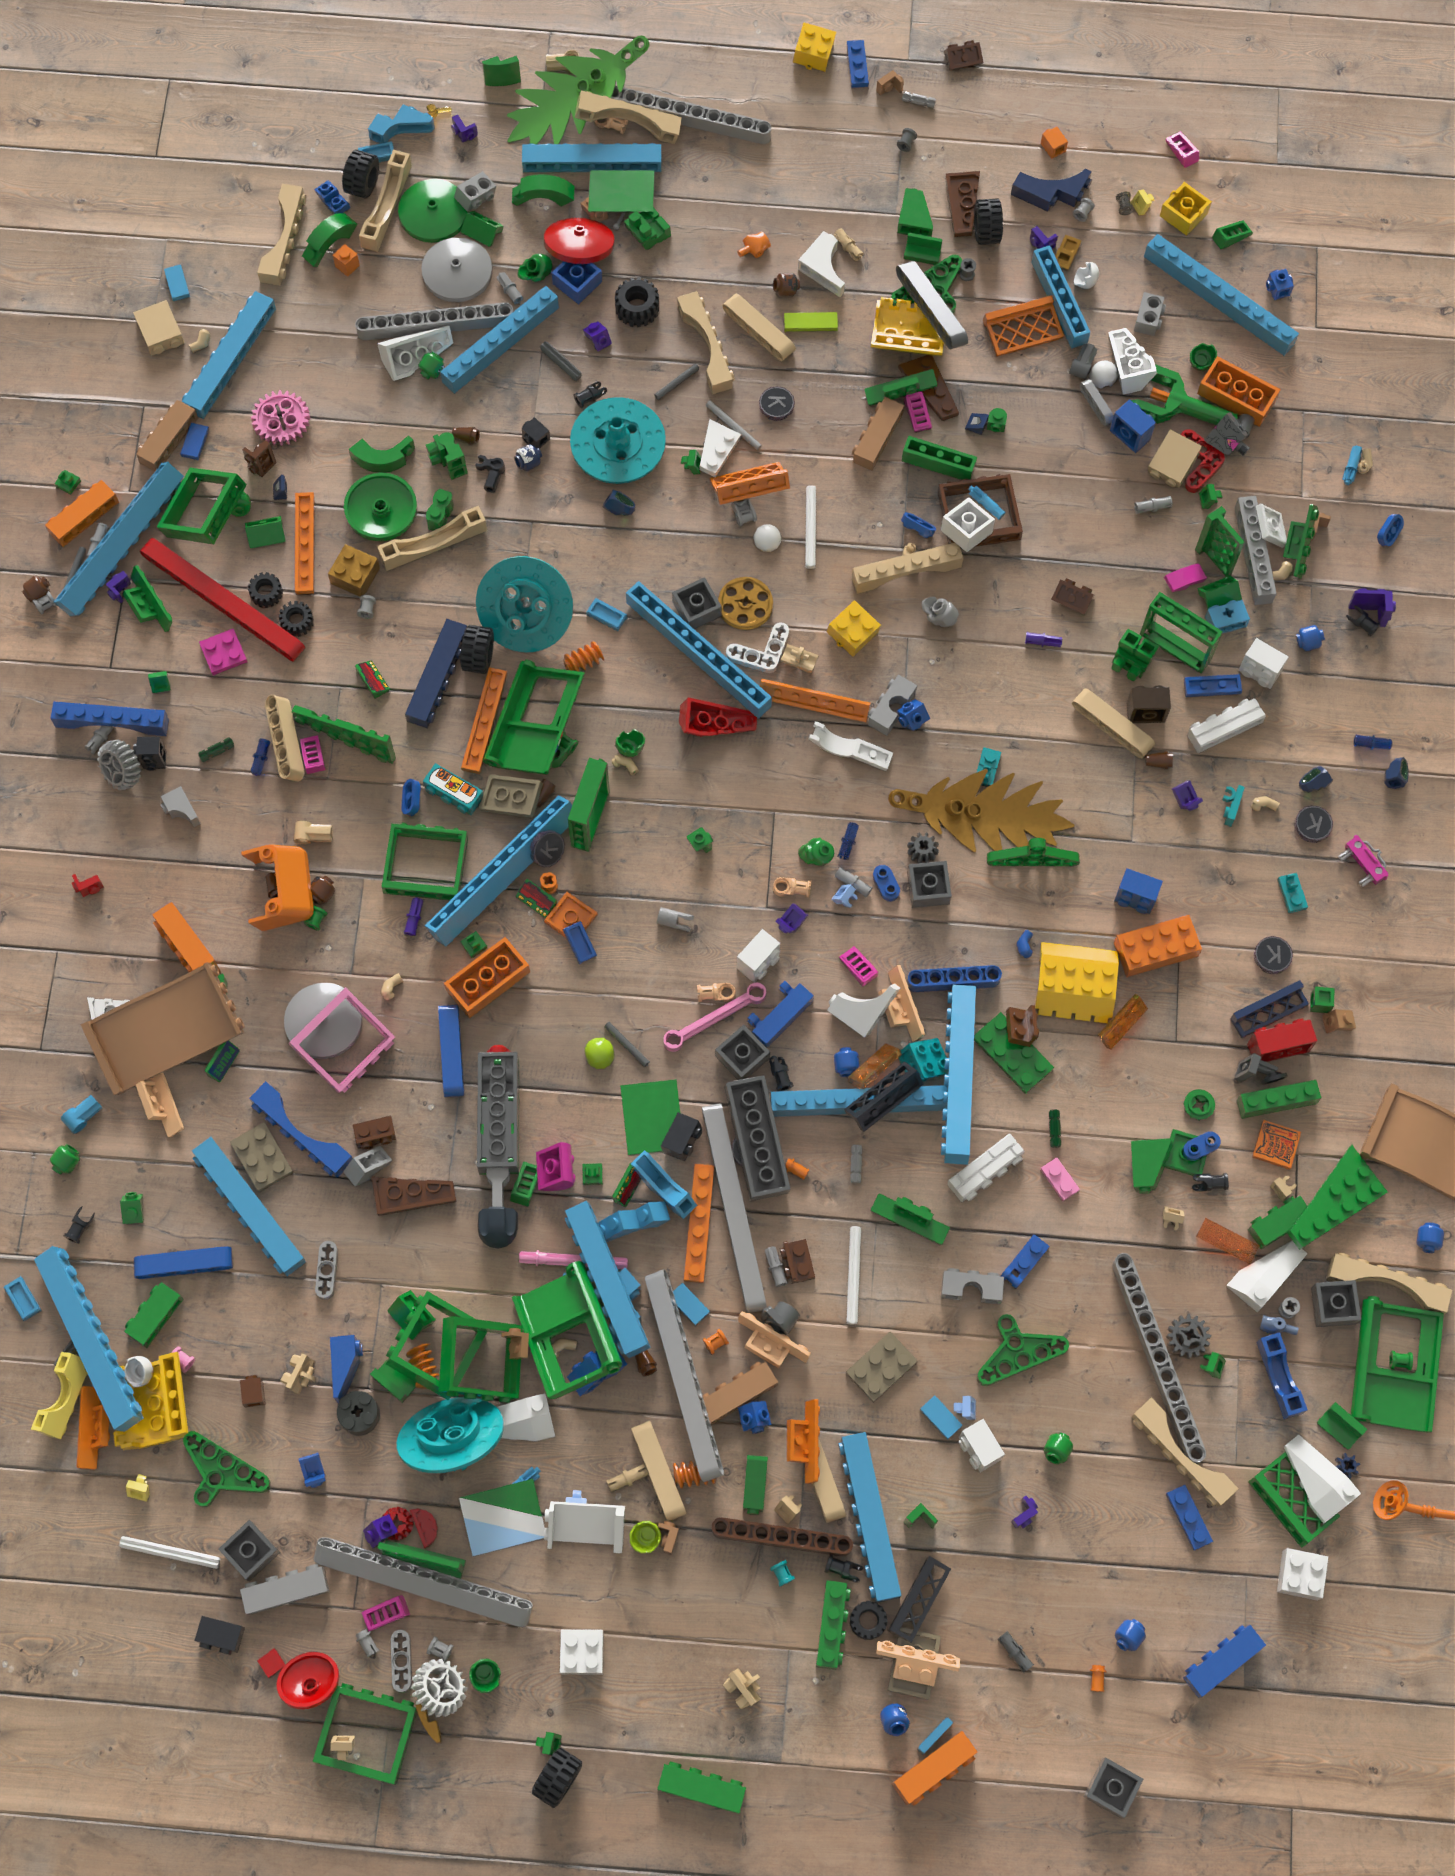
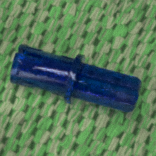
M1355 734L1354 746L1367 747L1370 750H1373V748L1390 750L1392 748L1391 739L1377 738L1375 735L1363 736Z
M259 739L256 753L253 754L254 760L250 772L255 776L262 774L264 763L268 759L267 752L270 741L267 739Z
M854 822L848 823L845 835L841 838L842 844L837 855L840 859L844 856L843 860H849L852 847L856 844L855 838L859 825Z

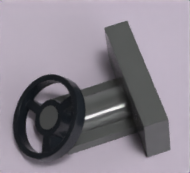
M1252 1054L1239 1062L1234 1080L1242 1082L1255 1075L1258 1071L1266 1075L1260 1081L1261 1085H1266L1285 1079L1288 1075L1287 1073L1278 1072L1279 1067L1260 1060L1261 1056Z

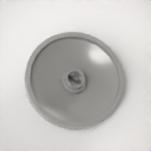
M449 238L438 242L428 250L422 261L421 270L425 286L434 296L448 302H464L479 296L488 287L492 278V263L489 254L480 244L466 238Z
M317 983L299 991L289 1002L284 1015V1028L289 1041L344 988L332 983ZM344 999L299 1045L312 1058L328 1059L339 1056L351 1048L358 1039L362 1029V1015Z

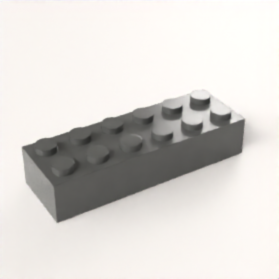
M762 1075L726 1083L724 1089L750 1202L789 1194L791 1190L765 1076Z

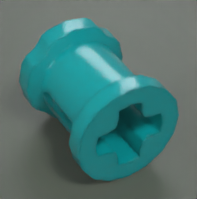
M787 1560L770 1568L771 1571H774L779 1581V1587L795 1580V1577L791 1575L786 1565L788 1563Z

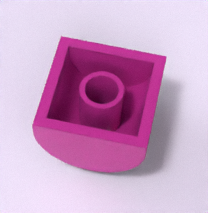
M560 1142L536 1152L538 1190L560 1191L571 1188L574 1185L575 1175L573 1174L572 1166L574 1156L572 1155L570 1144Z

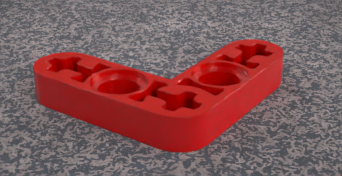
M1186 429L1182 431V436L1186 438L1191 437V441L1207 449L1204 453L1200 452L1198 458L1202 462L1187 477L1185 482L1186 490L1190 493H1196L1222 467L1225 456L1217 448L1205 442L1204 438L1196 432ZM1219 458V461H1216L1212 466L1213 459ZM1203 468L1208 469L1210 474L1203 475L1200 470ZM1197 478L1199 479L1196 485H1190L1191 483L1195 482Z

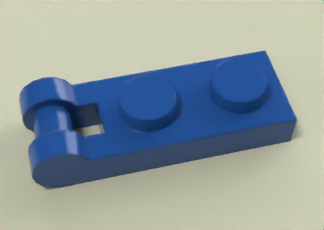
M1034 1234L1005 1269L1001 1277H1004V1280L1007 1279L1012 1283L1011 1286L1017 1289L1050 1246ZM1015 1270L1020 1275L1016 1277L1012 1274V1271Z

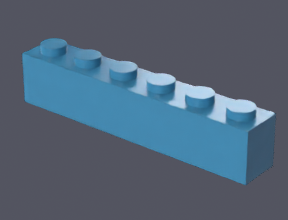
M1050 245L1034 250L1031 263L1046 295H1052L1053 305L1059 323L1071 349L1088 344L1091 332Z

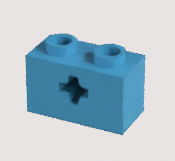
M1232 600L1222 606L1214 605L1207 610L1205 615L1206 621L1223 631V633L1245 628L1250 621L1243 600Z

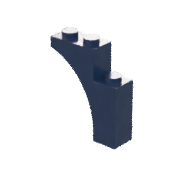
M1085 168L1077 175L1060 180L1038 179L1020 172L1012 184L1011 195L1047 212L1051 206H1055L1057 200L1075 207L1077 202H1080L1083 198L1085 188L1088 189L1091 185L1092 179L1090 177L1092 171Z

